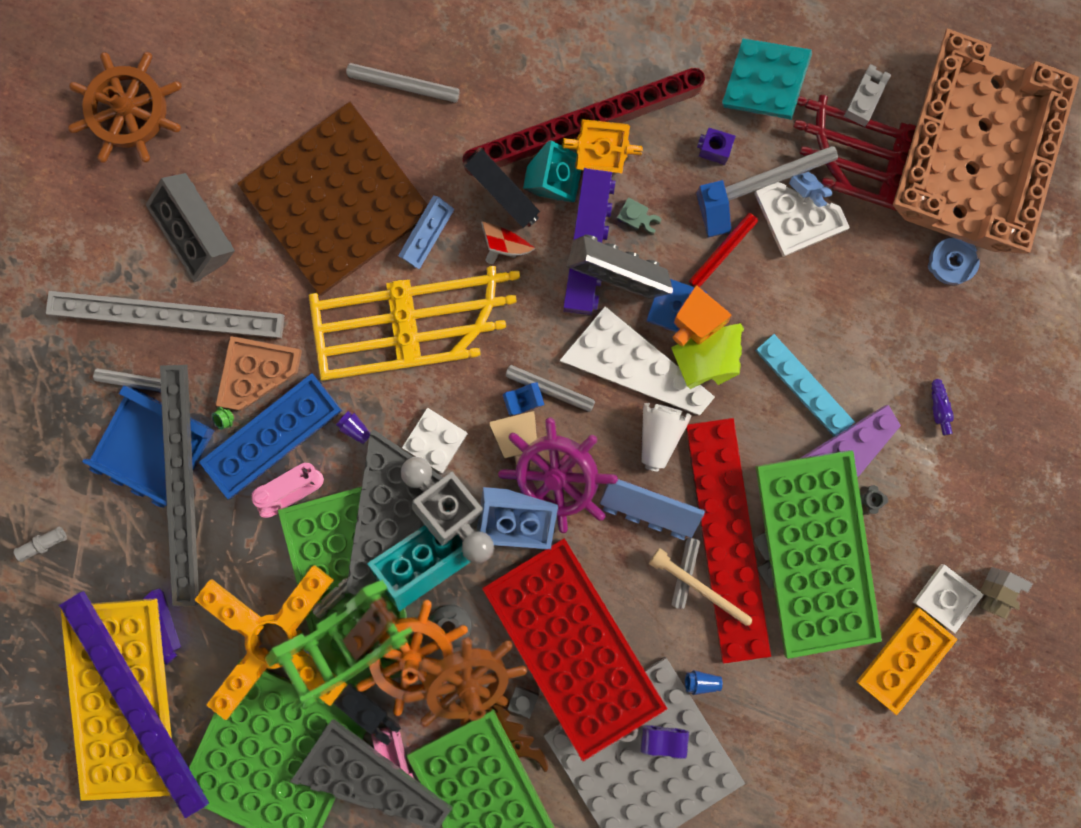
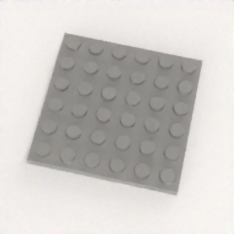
M666 657L647 668L645 672L668 709L638 727L637 736L633 741L623 742L617 740L582 762L561 724L544 734L545 739L600 828H677L745 784L690 694L686 692L685 686ZM654 725L688 730L687 758L654 756L640 752L643 726Z

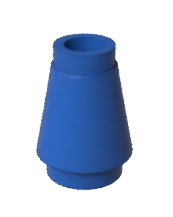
M695 670L691 673H686V692H690L692 695L722 690L723 681L721 676Z

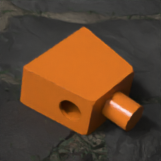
M696 286L675 317L674 324L679 330L672 338L680 346H684L690 338L700 345L729 322L732 314Z

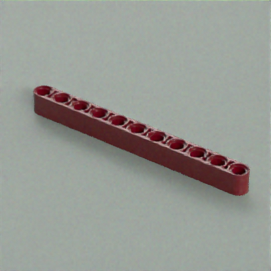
M690 68L471 148L463 154V163L480 147L489 157L493 151L501 152L502 155L499 158L494 159L490 157L501 168L538 154L548 141L562 145L563 138L577 140L581 125L578 124L580 119L624 123L695 97L702 90L705 74L699 68ZM694 79L698 82V85L693 86L689 84L688 80ZM673 87L677 92L674 94L668 93L666 88ZM651 95L655 100L648 102L644 99V96ZM630 103L633 108L626 110L621 105ZM602 111H608L611 114V116L609 118H603L600 115V113ZM565 127L568 131L565 134H559L556 132V129ZM543 135L546 139L543 142H536L534 137ZM515 143L524 145L521 150L512 149ZM464 167L466 173L469 174L470 176H473V175Z

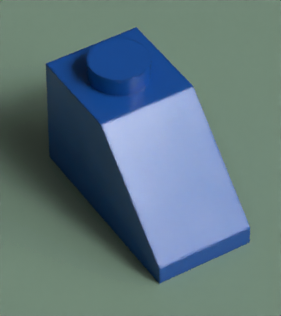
M723 180L700 185L696 195L707 237L730 233L729 200Z

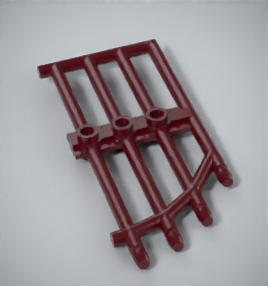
M819 95L818 102L799 96L796 105L816 111V125L805 123L802 120H795L793 127L815 135L820 151L829 148L827 140L889 160L886 172L884 173L838 157L837 160L825 164L836 181L822 178L821 184L824 187L832 188L834 191L897 211L893 203L916 126L901 122L898 129L870 119L864 127L845 117L846 111L827 105L828 96ZM826 115L896 138L892 151L826 129ZM802 146L800 149V154L805 157L819 152V150H812V148ZM841 169L882 182L879 195L853 187Z

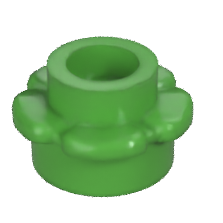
M218 407L217 411L212 413V420L217 428L223 430L232 427L234 416L229 409Z

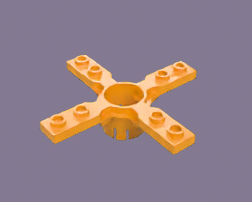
M312 566L282 605L283 607L278 614L263 617L252 611L213 579L208 581L194 600L229 628L237 630L245 637L247 654L233 669L206 706L224 720H227L267 668L276 669L282 667L278 663L271 667L268 666L265 657L269 651L263 647L259 648L262 645L259 633L262 632L267 623H272V625L277 624L281 626L287 633L289 640L302 634V630L296 629L334 581L330 576L317 566ZM302 650L293 655L292 662L307 689L312 691L325 684L322 675L308 653ZM344 682L319 698L331 706L347 684Z

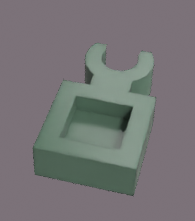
M629 197L617 217L618 221L635 230H638L640 225L643 226L645 231L651 235H654L656 230L651 228L649 223L656 222L660 224L661 222L659 216L647 215L648 207Z

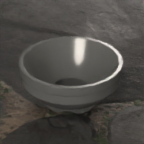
M457 605L441 606L434 611L429 619L441 628L442 624L447 621L453 622L456 628L461 625H465L468 628V632L465 635L451 642L453 649L460 647L462 639L465 637L469 638L471 634L472 622L470 616L463 608Z

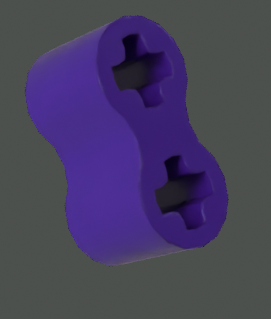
M644 725L640 752L654 756L687 758L689 731L680 728Z

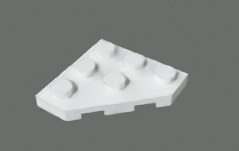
M777 182L754 193L782 257L850 228L840 206L827 203L825 206L817 207L810 197L803 198L797 191L786 187L787 185Z

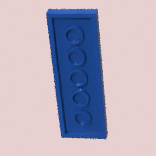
M311 373L199 461V463L228 500L232 499L343 410L317 377Z

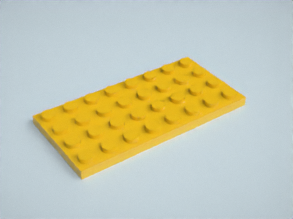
M157 598L92 603L172 739ZM60 608L81 801L171 796Z

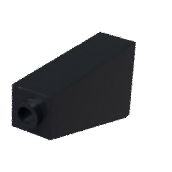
M479 147L462 164L521 227L524 228L526 225L531 227L539 219L537 216L540 212L539 209L482 148Z

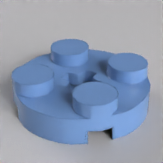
M948 238L939 242L932 249L928 269L940 282L948 285H959L971 279L977 273L980 259H977L975 245L956 238ZM954 256H957V262L959 263V266H952L950 264L949 257L952 258Z

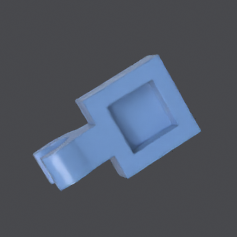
M810 172L795 175L789 182L803 198L810 197L817 207L827 205L823 197L832 195V191L824 187L817 180L816 176Z

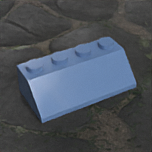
M619 479L615 484H606L599 503L604 506L603 511L614 515L617 514V511L627 514L625 518L638 524L640 519L649 522V528L662 532L663 528L672 531L671 536L682 540L685 539V536L693 537L705 512L704 510Z

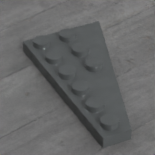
M335 719L330 721L290 781L297 785L309 786L312 790L318 792L324 791L333 794L336 798L369 809L375 808L384 811V814L390 816L396 815L408 819V822L426 828H439L453 808Z

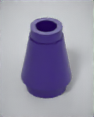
M347 411L336 424L340 428V432L361 444H364L369 439V430L355 413L352 414Z

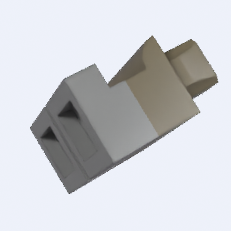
M991 567L980 590L985 595L980 608L1006 619L1011 608L1019 610L1020 605L1016 598L1020 591L1029 592L1033 583L1011 572Z

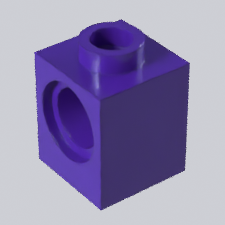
M708 127L706 134L700 135L697 148L701 150L698 157L725 165L729 159L736 136ZM710 142H716V143H718L719 146H720V149H717V150L712 149V148L710 147L709 143H710Z

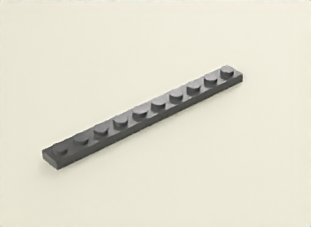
M160 365L172 606H196L199 603L194 599L199 594L188 365Z

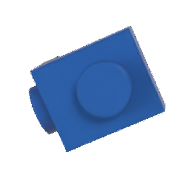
M538 382L503 393L509 416L525 413L545 405Z

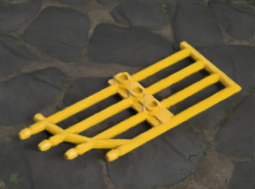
M496 266L487 267V275L412 287L410 279L386 283V291L321 301L318 299V294H309L320 381L480 356V348H470V350H467L466 347L479 333L506 328L504 320L496 322L486 321L493 307L505 304L510 305L517 302L516 295L495 297L496 283L519 279V271L496 273ZM487 284L485 299L414 310L412 296ZM389 300L390 314L322 324L320 310ZM481 309L475 324L417 332L416 319ZM392 323L394 337L325 347L323 333ZM465 335L450 352L421 356L419 342ZM391 346L396 347L397 360L328 370L327 356Z

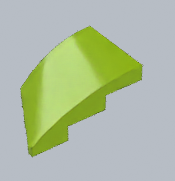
M741 323L722 327L700 345L690 338L684 346L677 344L671 347L685 383L690 390L710 379H713L720 385L740 374L741 335L744 332Z

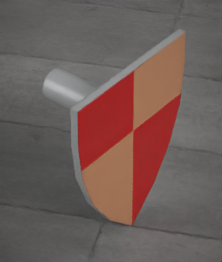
M481 222L489 249L485 259L488 263L494 264L498 254L515 258L516 255L528 254L535 249L515 233L491 223Z

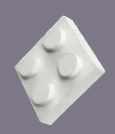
M427 408L402 448L416 457L424 458L431 467L444 473L468 433Z
M941 564L913 603L949 631L956 633L984 594L946 565Z

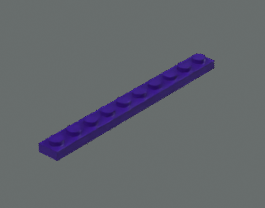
M82 591L60 604L59 606L184 818L209 804V801L85 592Z

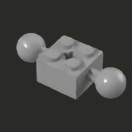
M422 457L407 459L401 468L402 480L408 486L420 488L424 492L413 500L412 510L442 546L458 534L463 540V554L469 561L473 563L487 561L493 554L494 543L488 534L480 531L475 532L470 526L471 523L481 516L483 508L453 472L435 484L431 479L432 468L427 460ZM443 506L445 508L451 507V512H445Z

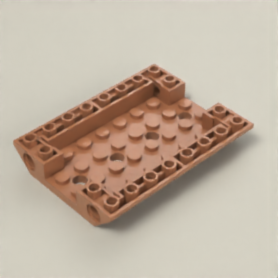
M947 28L943 36L893 206L906 221L989 251L1028 254L1031 252L1079 77L1037 61L1024 69L989 56L991 44ZM991 79L998 81L999 89L993 87ZM979 121L987 125V132L980 129ZM967 164H970L974 167V175H971L967 172ZM954 207L962 211V218H957L954 215Z

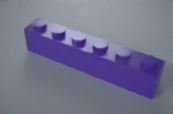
M584 168L574 239L584 235H591L596 237L600 243H602V240H607L609 226H605L606 217H611L612 203H608L609 194L614 195L616 180H611L612 172ZM569 268L563 312L592 315V310H597L599 296L595 295L596 286H601V280Z

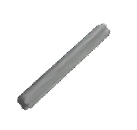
M349 63L347 66L346 74L350 78L451 102H457L460 92L458 88Z
M832 146L725 187L728 200H733L837 160V150Z

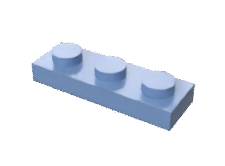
M433 195L398 256L414 268L420 269L453 213L454 208L440 197Z

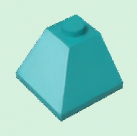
M548 141L527 166L523 189L540 197L575 202L581 170L575 167L577 153L567 148L563 149L561 145L553 141Z

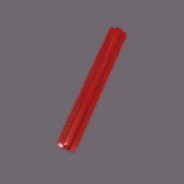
M751 213L747 214L691 277L689 283L693 287L698 286L700 288L756 225L758 219Z

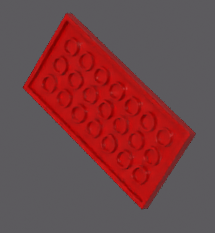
M565 538L552 545L551 549L542 551L482 588L582 762L668 709Z

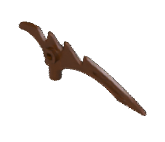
M493 704L492 706L498 710L495 713L518 758H531L541 766L544 772H547L548 762L543 751L540 748H530L534 737L519 734L524 728L523 725L507 721L506 719L510 715L509 711L501 705Z

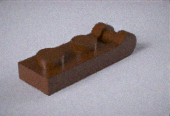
M378 598L370 605V609L342 640L356 661L362 659L397 619L393 612L388 611L386 608L387 603L383 598Z

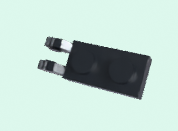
M351 683L347 685L333 703L385 745H389L391 739L378 728L383 721L393 732L398 733L401 729L399 724L391 719L385 710L363 692H359Z

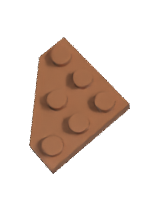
M230 336L216 406L240 411L244 410L298 373L302 350Z

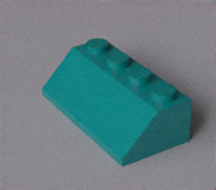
M424 525L367 564L377 581H384L387 586V590L384 593L396 609L401 611L471 561L463 554V540L458 534L442 546Z

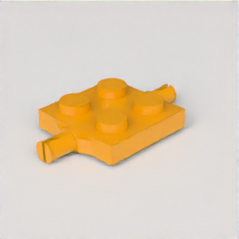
M582 120L577 140L563 138L562 143L563 149H576L575 167L579 170L588 168L622 173L624 161L628 154L641 156V151H643L641 145H629L630 126L628 124Z

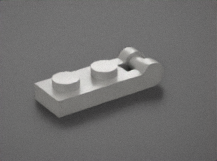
M870 64L844 116L865 127L891 74L887 72L882 73ZM870 79H873V80L877 81L878 83L876 84V83L870 81Z

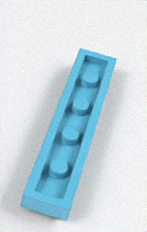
M775 334L755 350L833 437L855 423Z

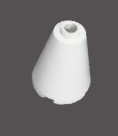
M644 403L642 463L646 464V469L659 471L660 468H665L691 419V415L687 413L686 417L681 416V410L655 404V408H649L650 403Z

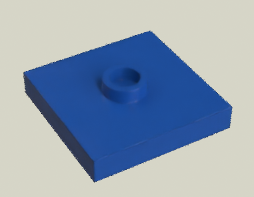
M670 279L673 288L672 293L654 298L646 322L677 332L679 328L674 324L675 317L695 287Z

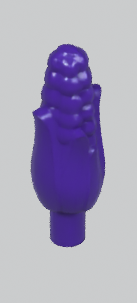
M935 379L931 387L934 421L936 424L941 425L943 436L951 435L953 433L950 422L954 420L951 402H949L942 380Z

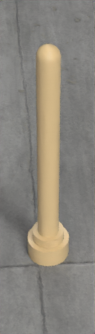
M661 548L651 558L649 564L654 568L666 569L744 625L752 623V618L672 563L670 557L667 556L668 553Z

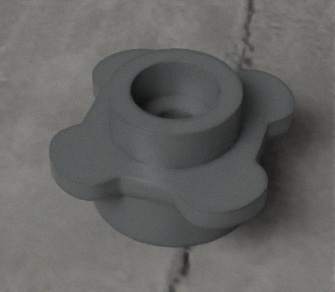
M875 485L869 486L868 491L864 495H860L861 504H864L871 514L878 513L879 509L888 503V497L879 491Z

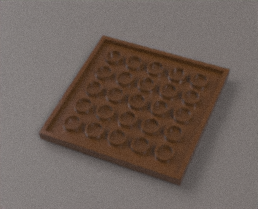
M351 101L237 183L320 296L415 228L428 205Z

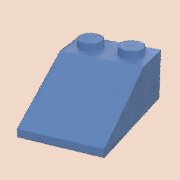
M483 487L480 505L483 511L478 518L477 531L488 534L494 545L551 549L558 505L508 489Z

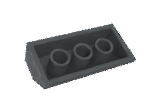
M186 173L161 178L146 203V207L194 282L199 281L226 264L235 250Z
M584 235L574 239L566 267L648 299L672 293L673 288L668 270L659 266V262L643 260L639 258L637 253L623 252L618 250L619 247L611 243H600L596 237L591 235Z

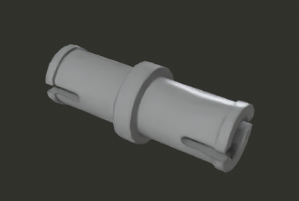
M59 526L42 536L37 535L33 537L32 541L15 548L14 555L18 561L24 562L38 553L43 554L48 551V548L67 540L66 533Z

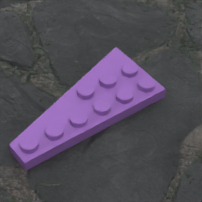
M884 405L801 458L853 450L858 478L901 425L890 406Z

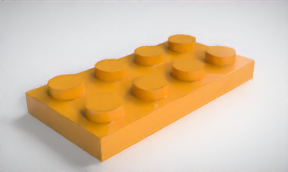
M916 607L856 682L890 711L898 715L958 639L924 611Z

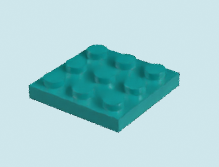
M743 38L724 95L723 107L792 120L812 56V49Z

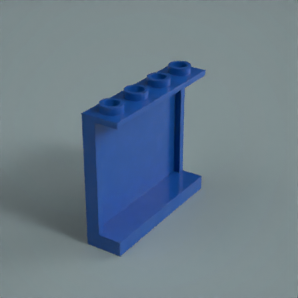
M123 385L119 394L124 397L91 459H83L82 462L90 466V471L98 475L104 473L110 476L109 480L119 486L125 484L131 487L130 491L141 497L146 495L152 498L151 502L165 508L167 506L162 402L133 387ZM190 417L192 465L194 471L215 430Z

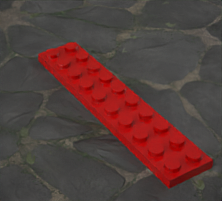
M734 418L688 424L686 433L698 509L705 511L700 523L710 588L752 618L750 625H744L713 603L722 663L771 657Z

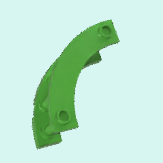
M383 580L362 588L354 598L345 604L347 610L339 616L337 613H333L316 625L318 628L316 631L306 637L300 634L272 648L265 657L269 667L277 663L279 666L283 665L296 689L299 698L291 706L293 711L300 707L303 710L310 708L317 703V698L351 679L392 649L396 650L407 643L406 638L413 632L411 627L398 632L393 623L386 631L390 638L382 645L378 640L371 648L373 652L359 662V660L356 661L342 641L345 638L342 626L351 619L358 623L366 613L364 609L368 606L370 607L378 598H382L381 595L387 590ZM327 635L334 637L351 667L337 677H334L317 647L319 645L318 641ZM302 650L309 652L325 681V684L311 692L308 691L292 662L293 655Z

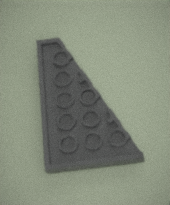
M374 429L370 432L346 586V590L354 596L362 588L378 582L367 563L417 531L423 523L412 510L413 500L424 492L420 488L408 486L401 477L403 463L413 456ZM432 470L431 479L436 484L443 477Z

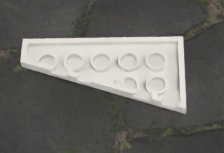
M606 307L603 308L560 360L564 364L574 366L582 371L592 373L605 380L636 392L638 391L698 416L715 398L701 385L690 390L685 383L680 368Z

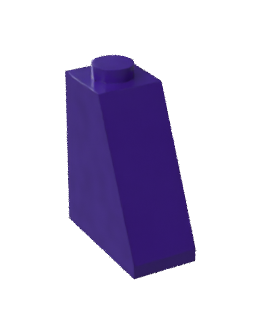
M156 589L143 599L157 598L164 664L168 665L178 656L175 652L181 645L164 592L161 589Z

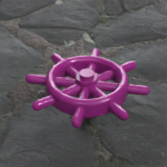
M547 418L545 421L547 436L533 441L530 445L516 433L512 432L509 434V440L523 453L518 460L516 470L502 469L498 472V476L501 479H516L519 489L524 495L558 505L557 521L558 529L561 533L568 531L567 516L574 515L584 508L597 520L602 521L605 519L604 512L591 500L597 491L598 484H615L618 478L614 474H598L596 464L588 453L597 442L596 436H588L581 445L569 438L557 436L553 418ZM549 450L550 464L538 452ZM559 452L565 454L561 460L559 459ZM531 460L543 471H530ZM577 463L583 473H574L571 469ZM532 480L544 481V483L537 489ZM571 482L585 483L584 493L580 492ZM563 489L575 500L565 502ZM550 490H553L555 500H552L546 497L545 495Z

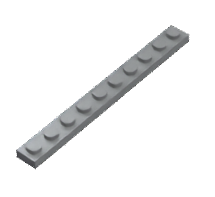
M55 291L48 292L46 314L50 316L282 339L285 318V315L277 313Z

